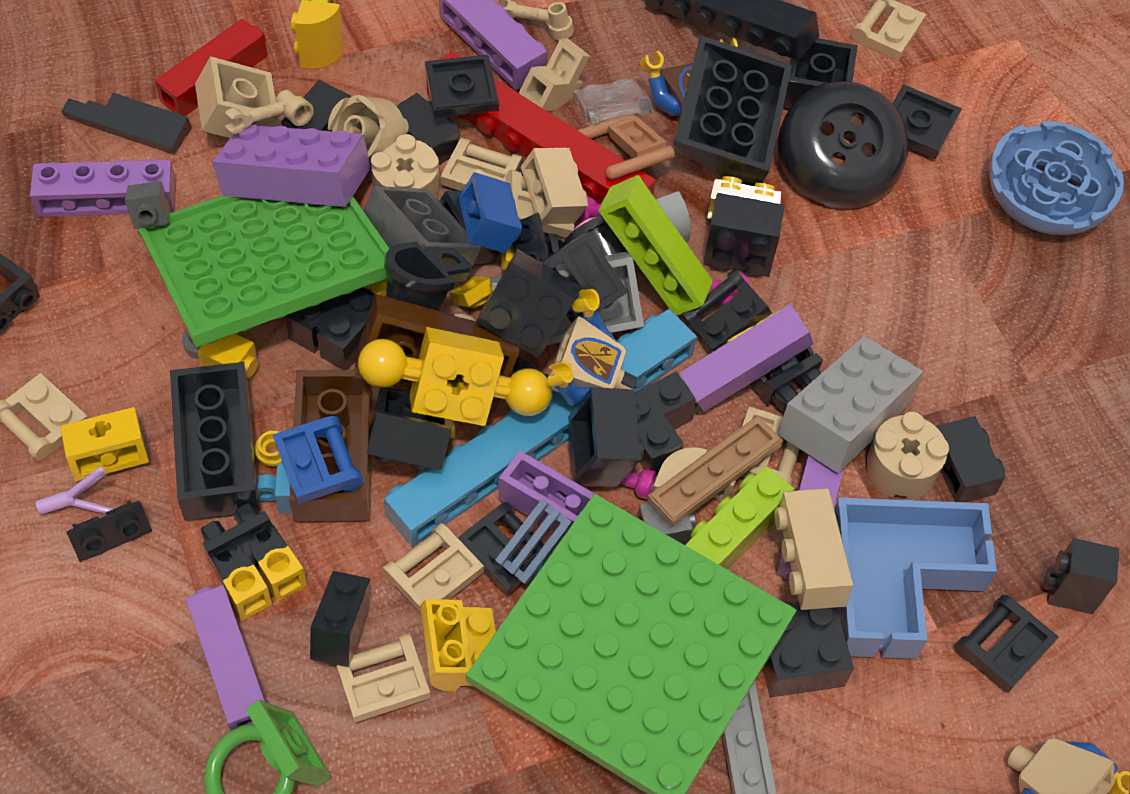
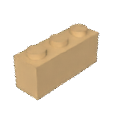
M829 488L783 492L781 505L775 508V525L777 530L783 531L784 535L782 555L784 562H790L792 570L789 574L791 594L798 596L801 610L847 607L853 582Z

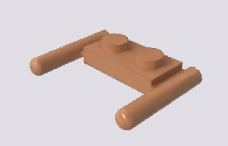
M628 112L578 130L590 139L609 133V137L632 157V159L609 166L606 169V175L611 180L675 157L673 147L671 145L667 146V142L639 117L634 116L633 112Z

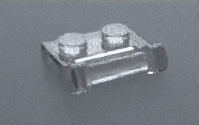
M634 78L618 79L613 83L588 85L582 89L573 90L574 102L588 126L599 125V122L602 120L638 113L640 116L652 113L649 96L643 94Z

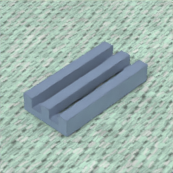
M541 499L495 561L518 577L524 584L528 585L568 532L573 522ZM547 512L549 515L513 562L509 561L543 514ZM556 520L559 521L561 524L524 572L519 569Z

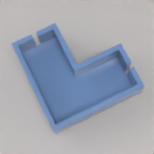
M840 497L837 500L834 512L853 582L847 607H837L850 656L875 657L878 650H882L883 658L917 659L927 642L922 589L985 591L997 572L993 541L989 540L992 535L988 503Z

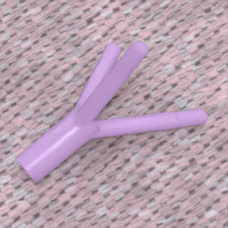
M98 467L72 489L37 500L36 507L39 514H46L70 505L103 514L113 510L110 507L76 498L77 495L109 473L103 474L105 472L104 467Z

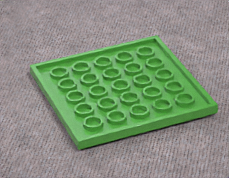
M222 195L170 213L168 224L138 228L139 235L195 348L204 344L214 343L226 336L240 331H247L262 323L283 318L287 314L316 306L323 301L352 293L356 289L388 279V273L384 268V259L389 247L354 197L351 198L346 207Z
M594 493L467 672L466 681L645 793L687 794L794 618L797 610Z

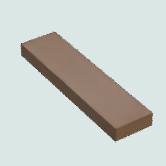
M757 415L650 493L647 497V502L672 528L780 448L783 440Z

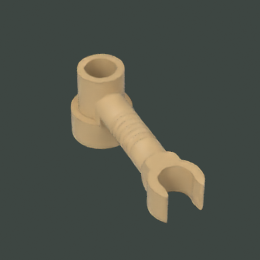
M499 0L500 5L504 7L512 19L518 17L546 22L550 36L554 40L569 38L574 33L572 19L568 16L566 5L562 2L552 3L547 10L518 5L511 0Z
M283 90L276 97L275 103L250 110L228 109L225 113L235 121L226 124L225 127L230 132L238 134L254 122L279 115L286 117L296 126H303L311 120L314 108L303 97L296 96L289 90Z

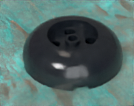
M833 81L808 90L789 108L778 134L779 159L790 183L804 197L808 196L830 209L852 210L877 202L898 182L908 157V135L899 111L882 93L858 82ZM851 116L859 118L862 125H853L850 119ZM830 125L833 128V133L829 136L822 134L820 127L825 128ZM867 145V150L873 153V156H865L862 153V146ZM833 155L837 159L844 160V164H837L831 160V156Z

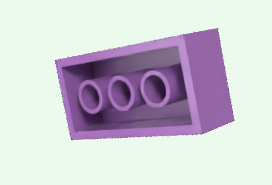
M251 124L241 133L233 134L213 160V166L223 196L341 207L347 206L370 170L363 134L349 133L347 131H319L314 128L294 129L285 126H257L255 124Z

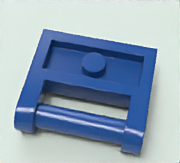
M328 416L273 434L276 448L297 504L340 490H354L364 482L360 470L354 468L341 435L343 428L337 416ZM323 437L327 439L340 471L339 473L329 474L317 444V438Z

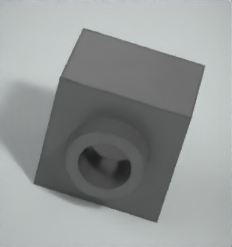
M162 181L128 185L125 203L134 229L168 224L171 208Z

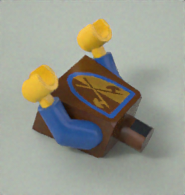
M732 38L730 45L738 47L736 39ZM659 51L653 53L655 66L650 64L646 54L641 59L640 65L645 72L650 73L651 78L648 81L654 103L658 108L673 116L678 123L693 63L660 69L659 73V68L664 62L662 53Z

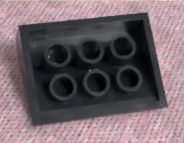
M700 35L673 145L721 178L723 176L741 179L742 184L754 187L755 183H762L770 171L792 65Z

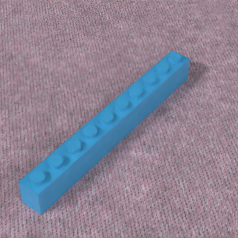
M670 309L659 316H651L645 321L643 327L632 334L630 332L624 334L617 341L626 350L621 369L637 377V382L633 389L634 393L654 383L693 356L697 336ZM553 391L548 407L537 415L523 416L511 409L503 420L494 426L488 425L479 431L476 438L467 444H460L454 447L447 454V457L444 458L441 470H421L417 477L407 484H399L390 490L387 497L384 498L386 517L409 545L414 547L432 534L431 530L438 524H448L499 489V477L519 451L540 461L569 441L568 416L576 406L569 405L559 392Z

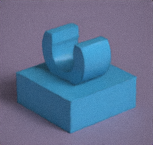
M277 463L276 476H258L257 490L260 491L259 498L261 501L276 500L278 513H292L289 501L290 482L283 464Z

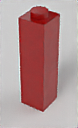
M243 18L234 23L155 80L160 102L172 112L187 116L198 108L195 83L210 56L252 68L267 57L266 37L262 30L257 26H252Z

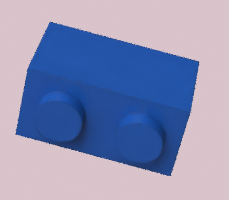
M474 172L458 196L468 241L471 244L506 253L513 241L519 238L522 230L510 183Z

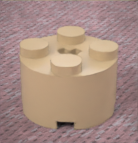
M354 95L340 100L333 108L328 121V130H332V132L347 131L364 135L370 164L373 154L387 149L396 141L398 136L407 134L409 127L407 120L403 118L400 110L394 103L387 99Z
M404 134L398 136L396 141L387 149L373 154L371 158L373 186L429 189L436 198L438 197L439 161L436 153L427 144L415 140L412 135Z
M908 412L904 415L890 418L879 427L867 455V475L872 484L885 495L891 497L895 495L907 496L906 499L919 498L928 493L934 486L945 464L949 444L938 428L925 420L919 413Z

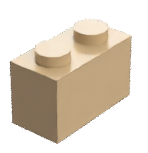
M534 148L521 165V170L535 213L540 214L542 225L575 223L588 207L587 195L582 188L578 176V167L573 161L570 148Z

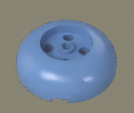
M1042 121L1040 126L1026 128L1024 125H1021L1005 134L993 152L989 169L992 191L1003 210L1021 225L1049 235L1078 234L1102 223L1113 212L1122 196L1124 178L1122 169H1117L1116 164L1111 158L1113 155L1112 151L1097 137L1078 127L1052 121Z

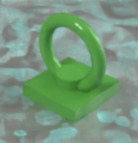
M258 699L245 709L254 724L242 725L229 731L213 747L205 766L204 785L206 794H225L221 784V771L224 761L236 746L250 740L261 741L260 749L264 757L275 770L280 772L278 784L272 794H291L295 781L320 787L332 776L293 711Z

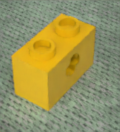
M135 407L60 426L66 459L75 482L83 480L98 467H104L105 472L103 474L149 463Z

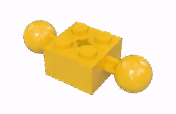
M426 327L419 359L406 357L403 349L397 343L387 339H378L368 343L362 349L358 359V368L361 376L366 382L375 387H390L401 379L413 381L409 397L411 409L414 413L486 426L493 397L506 399L509 407L517 414L523 416H534L543 412L548 407L552 398V387L548 386L547 377L538 370L522 369L515 372L511 377L499 375L504 359L499 342ZM457 374L462 375L461 377L455 379Z

